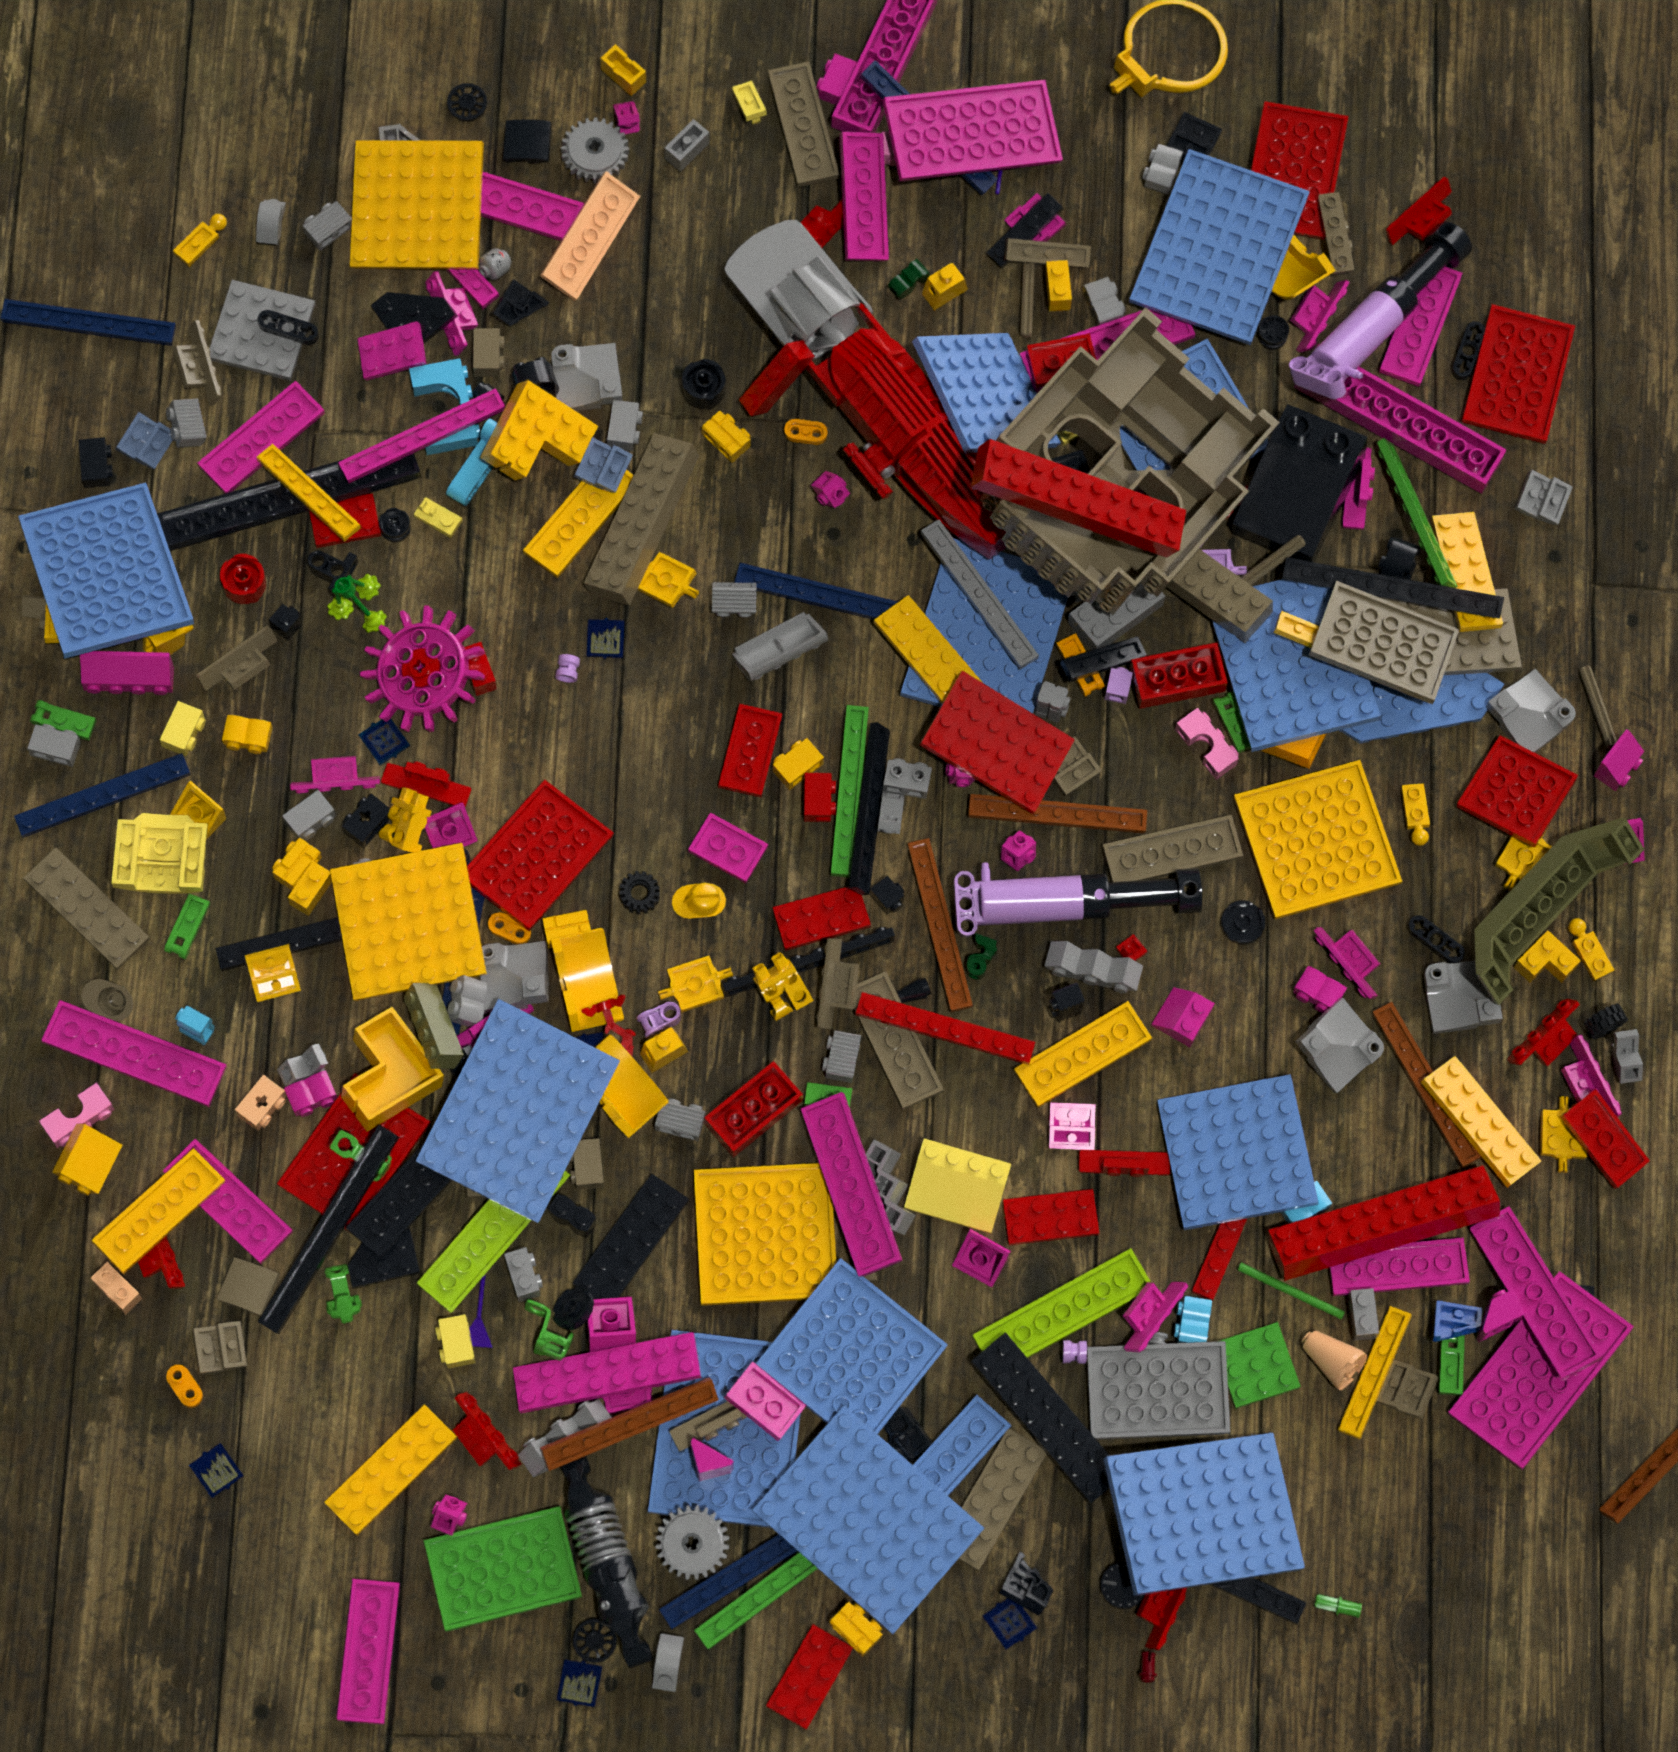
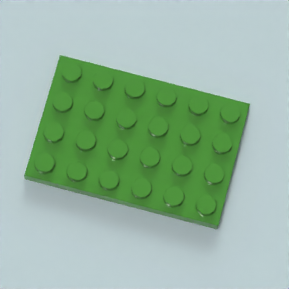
M560 1506L455 1532L453 1536L447 1534L424 1540L445 1632L582 1598Z

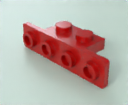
M1443 177L1435 183L1431 189L1386 228L1389 243L1394 245L1407 232L1423 241L1440 223L1452 215L1451 208L1441 203L1451 193L1448 178Z
M843 199L832 211L816 205L800 222L821 248L844 225Z
M417 761L413 763L407 762L406 767L387 763L381 779L383 785L400 790L403 787L412 789L419 794L428 796L430 799L453 806L463 802L465 808L472 791L471 787L452 782L450 774H447L446 770L427 768L425 764Z
M1568 998L1560 1001L1556 1009L1542 1020L1541 1025L1536 1030L1530 1032L1526 1037L1527 1039L1520 1046L1513 1049L1511 1055L1507 1058L1509 1063L1521 1065L1534 1053L1544 1066H1549L1571 1041L1578 1036L1566 1021V1018L1580 1005L1578 1001Z
M1080 1150L1079 1172L1107 1174L1109 1176H1120L1121 1174H1130L1132 1177H1142L1144 1175L1168 1176L1170 1174V1160L1166 1152Z
M166 1236L138 1261L143 1277H151L162 1270L170 1289L183 1288L185 1286L183 1274L178 1268L175 1253L171 1249Z
M468 1392L458 1394L454 1399L466 1413L467 1417L452 1431L477 1464L483 1466L497 1454L508 1470L521 1466L522 1463L519 1460L518 1454L508 1446L503 1434L495 1429L490 1417L482 1412L477 1405L476 1399Z
M1187 1588L1145 1594L1136 1616L1154 1625L1145 1647L1152 1650H1160L1165 1644L1169 1628L1176 1620L1178 1608L1185 1600Z

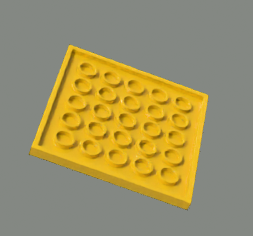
M356 140L350 267L352 269H478L484 142Z
M1361 760L1234 795L1233 798L1275 920L1402 884V879Z
M463 843L330 869L354 1001L408 991L412 983L438 985L453 982L462 975L471 978L487 975Z
M820 1163L694 1170L701 1306L807 1300L836 1264L833 1201Z

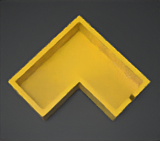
M527 380L516 385L480 458L495 468L501 467L500 471L515 481L527 477L540 449H543L567 466H572L581 462L598 425Z
M393 1007L355 1028L353 1041L373 1068L344 1084L341 1098L352 1112L356 1111V1118L367 1132L442 1087L444 1074L440 1069H431L422 1045Z

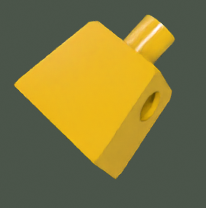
M950 263L927 278L922 295L931 308L936 310L967 291L968 288L964 277L957 267Z
M193 625L144 637L142 649L145 652L170 653L171 655L185 645V634L194 629Z
M670 1027L643 1044L640 1056L650 1072L653 1073L686 1054L688 1050L677 1032Z

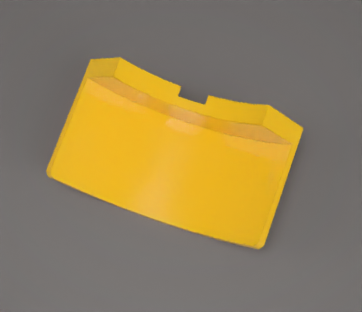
M1293 235L1272 293L1282 299L1291 300L1336 270L1324 253H1306V247Z
M597 928L551 939L571 1031L575 1032L606 1025L603 1011L596 1012L593 1017L587 1016L581 1011L586 1007L591 1008L593 1005L611 998L617 999L618 996L604 929ZM614 1006L610 1008L614 1022L624 1020L622 1007Z
M608 1035L595 1048L620 1060L600 1103L614 1124L630 1138L669 1101L613 1035Z

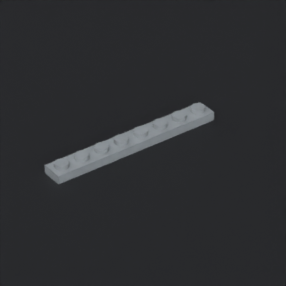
M938 519L922 529L921 535L1019 669L1021 670L1037 660L1039 657L1038 653L942 522Z

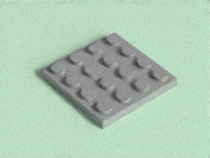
M232 280L211 342V361L291 381L303 344L261 330L258 324V315L264 310H272L310 323L315 300ZM268 317L267 320H264V323L266 325L269 322H272L271 317ZM286 323L282 329L285 332H291L295 326L292 323Z

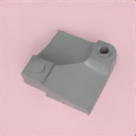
M615 343L582 347L568 344L560 345L553 349L552 366L559 386L556 399L575 411L599 409L601 405L613 404V400L622 401ZM560 353H565L566 356H565V357H559V354H560Z
M1536 669L1512 686L1502 690L1489 700L1486 708L1500 723L1499 727L1509 739L1534 753L1564 731L1573 722L1576 714L1574 707L1566 698L1560 697ZM1562 710L1567 711V712H1568V715H1566V716L1563 715V714L1561 713V711H1562Z
M546 941L517 945L493 943L482 947L487 975L480 976L481 981L487 984L486 998L483 1003L484 1014L492 1012L498 999L518 1009H527L528 1004L549 1002V971ZM492 952L491 956H486L487 953Z
M1475 961L1452 964L1442 962L1434 963L1427 967L1424 973V987L1432 1034L1476 1029L1478 1026L1501 1022L1503 1019L1501 1006L1494 1003L1476 975ZM1433 972H1439L1440 977H1435L1433 975Z
M1339 998L1295 1041L1307 1056L1306 1060L1333 1093H1338L1366 1066L1377 1060L1384 1050L1381 1039L1363 1023L1344 998ZM1371 1044H1375L1376 1050L1374 1052L1370 1048Z

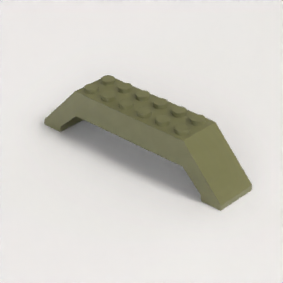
M1622 817L1562 836L1474 929L1476 975L1495 1004L1500 1005L1513 991L1510 985L1511 966L1588 883L1600 872L1626 863L1631 864L1643 852L1644 847L1627 819Z

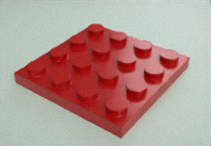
M1500 735L1459 799L1457 808L1536 847L1577 781L1578 775Z

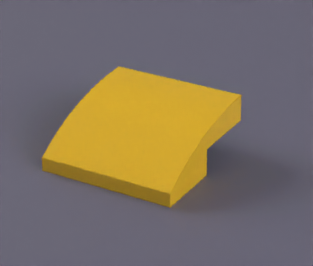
M289 944L245 955L257 1002L301 991Z

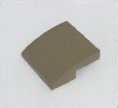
M1076 736L1073 737L1075 741L1052 780L1065 796L1102 771L1091 754H1087Z
M234 1257L217 1300L221 1303L238 1307L245 1312L262 1316L280 1274Z
M240 1321L218 1323L216 1326L192 1329L198 1375L229 1371L247 1366Z
M1393 1360L1376 1402L1409 1416L1422 1419L1438 1377L1435 1374L1415 1369L1413 1365Z

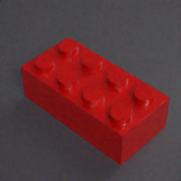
M1217 642L1131 659L1129 668L1130 672H1133L1132 681L1139 709L1225 692L1228 684Z
M773 1061L705 1116L704 1125L734 1158L803 1101V1094Z

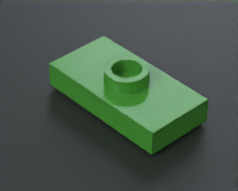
M807 1082L804 1106H809L843 1092L850 1108L852 1088Z

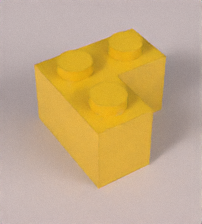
M1547 930L1517 961L1514 969L1531 983L1546 968L1562 983L1577 968L1581 960Z

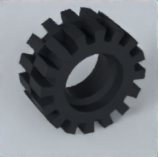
M635 871L634 875L628 874V878L624 877L622 884H620L621 904L623 903V907L625 909L628 908L629 912L633 913L635 911L638 915H641L640 912L648 913L649 909L652 911L660 898V888L657 880L653 879V875L649 874L648 876L644 871L642 874H639V871ZM637 885H642L648 890V896L643 900H636L631 896V890Z
M1616 1003L1604 1008V1010L1598 1011L1597 1014H1593L1592 1017L1584 1022V1025L1594 1040L1617 1030L1618 1027H1621L1628 1021V1018L1621 1006Z

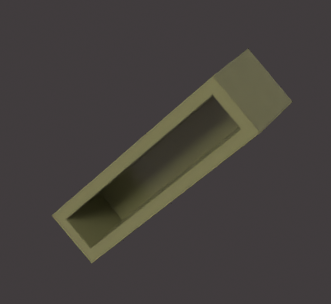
M412 983L404 995V1001L423 1046L425 1057L428 1059L431 1069H455L464 1054L437 984Z

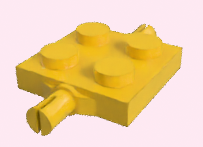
M659 552L655 559L649 563L637 590L673 608L684 594L694 599L697 598L696 595L698 596L699 590L689 586L697 573L695 569Z
M1512 836L1495 865L1510 875L1504 887L1507 889L1510 882H1512L1508 889L1512 890L1517 880L1520 881L1552 846L1547 844L1542 837L1536 847H1533Z
M709 955L667 969L670 988L658 991L660 1000L674 996L682 1013L724 999L721 980L733 976L730 967L717 971Z
M1564 1096L1559 1097L1558 1110L1543 1109L1541 1111L1540 1155L1558 1159L1559 1173L1568 1172L1567 1160L1573 1158L1585 1159L1587 1157L1586 1150L1560 1117L1568 1110L1569 1097L1567 1096L1565 1098Z

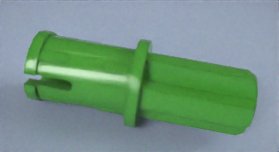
M1318 1594L1315 1598L1314 1606L1319 1609L1335 1612V1615L1341 1613L1359 1618L1362 1603L1343 1600L1340 1596L1339 1598Z

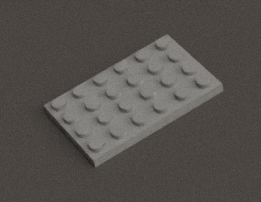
M1225 1341L1150 1344L1141 1352H1126L1124 1346L1087 1347L1091 1434L1096 1440L1230 1434Z

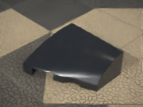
M513 279L489 316L507 326H511L547 306L549 302L535 291L531 292Z
M907 1407L899 1408L885 1424L886 1432L889 1435L888 1444L909 1462L919 1457L933 1443Z
M1019 1552L1001 1586L999 1594L1039 1616L1047 1607L1053 1589L1047 1582L1042 1580L1036 1568L1032 1570L1023 1560L1025 1555Z

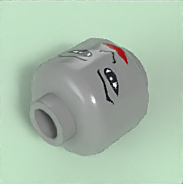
M494 248L480 257L479 272L485 278L497 280L509 272L511 258L506 251Z

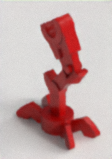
M624 994L617 996V999L611 998L597 1003L591 1008L586 1007L581 1010L582 1013L593 1017L596 1012L603 1011L607 1023L605 1034L612 1030L622 1036L623 1039L620 1044L633 1056L632 1036H636V1033L631 1029L625 1030L617 1025L610 1010L614 1006L621 1007L626 997Z

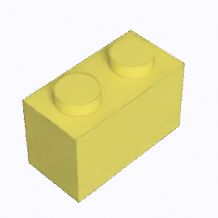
M178 701L160 738L162 747L187 756L189 750L192 751L196 745L197 739L195 737L198 731L201 732L205 726L206 719H204L203 711Z
M466 1314L439 1319V1327H435L438 1341L442 1340L443 1349H439L441 1362H446L448 1369L474 1364L475 1358Z

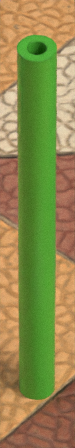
M1242 1262L1238 1268V1271L1339 1319H1342L1345 1311Z

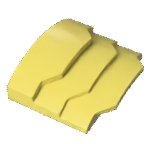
M142 813L134 820L118 819L112 886L114 888L147 893L185 894L203 892L208 824L194 823L188 815Z

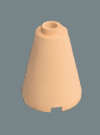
M1317 1330L1314 1332L1309 1331L1302 1340L1304 1351L1335 1388L1341 1391L1353 1382L1352 1376L1355 1372L1360 1373L1367 1360V1355L1363 1350Z

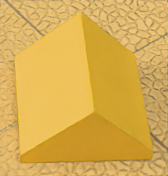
M191 781L187 783L170 815H188L194 823H207L206 840L226 820L224 809Z

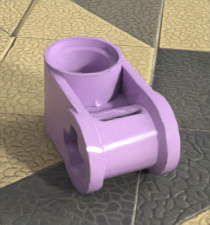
M666 1002L654 1009L641 1013L636 1019L638 1022H641L646 1032L645 1037L648 1039L670 1027L676 1026L681 1020V1013L676 1003ZM668 1010L676 1011V1015L673 1018H667L664 1015Z

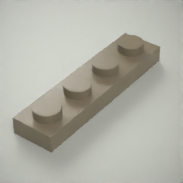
M1006 238L1004 260L1045 264L1046 261L1068 260V266L1089 267L1091 246Z

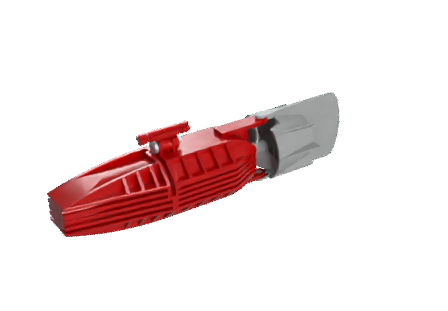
M797 220L780 222L758 232L743 243L728 259L725 267L726 275L778 338L783 347L787 343L803 340L815 356L812 360L832 350L831 357L817 366L811 361L807 365L806 370L835 406L841 408L868 442L863 447L865 450L864 454L858 452L859 449L853 442L847 444L843 451L848 457H852L851 461L871 486L877 489L880 497L887 499L893 493L891 488L884 484L885 481L883 479H887L894 474L907 491L934 518L939 519L949 531L989 560L992 559V556H996L999 552L1003 551L1006 546L1001 539L1006 531L994 525L992 519L989 518L993 512L986 510L982 502L979 501L984 492L971 488L977 453H964L929 378L907 351L888 335L872 315L873 310L871 306L850 284L802 223ZM856 306L859 315L870 329L860 328L854 333L859 322L854 316L851 307Z

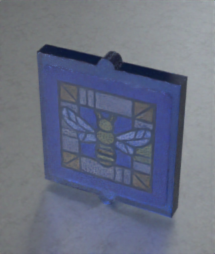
M391 718L388 722L381 719L377 723H372L371 727L358 734L380 766L392 758H397L399 753L410 747V744Z
M1006 1599L1001 1604L997 1603L995 1608L982 1616L1005 1650L1019 1641L1023 1642L1024 1637L1037 1629L1025 1609L1010 1599Z

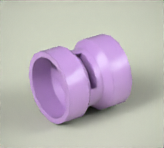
M569 654L559 655V669L556 670L555 678L567 683L576 682L578 676L576 669L579 667L580 658Z
M1063 1340L1062 1363L1077 1361L1078 1364H1086L1087 1342L1079 1341L1078 1343H1072L1070 1340Z

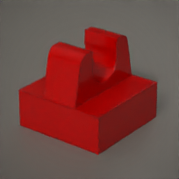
M1134 934L1116 947V951L1121 957H1129L1134 961H1138L1147 954L1146 948Z

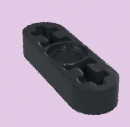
M264 310L258 315L259 327L265 332L305 345H312L319 338L318 329L312 323L272 310ZM268 317H271L272 322H269L266 325L264 323V320H267ZM292 323L295 327L291 332H285L282 329L283 325ZM311 330L313 335H309L308 338L305 337V333Z
M1478 321L1470 322L1467 325L1452 368V375L1460 381L1467 380L1470 377L1484 337L1485 327ZM1474 329H1477L1478 331L1475 340H1470L1472 336V331ZM1470 346L1474 349L1475 353L1468 356L1464 354L1463 348ZM1462 362H1467L1464 373H1460Z
M1416 915L1411 918L1408 924L1410 935L1448 964L1460 963L1462 961L1465 950L1461 944L1424 916ZM1422 923V929L1416 931L1414 929L1415 924ZM1428 928L1431 929V931L1428 933L1427 937L1424 938V937H1423L1424 934H1425L1424 931L1427 932ZM1432 935H1439L1442 938V944L1438 946L1433 945L1430 937ZM1446 942H1448L1449 945L1447 946V948H1445L1443 952L1441 949H1443ZM1456 949L1458 957H1450L1451 952L1449 950L1454 951Z

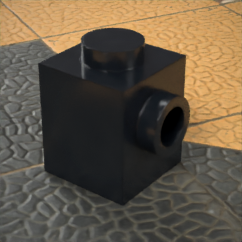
M282 603L269 619L271 629L289 641L302 626L300 613L294 607H287Z
M888 875L870 889L871 898L886 915L891 911L893 913L897 912L904 905V889L899 883L896 882L894 884Z

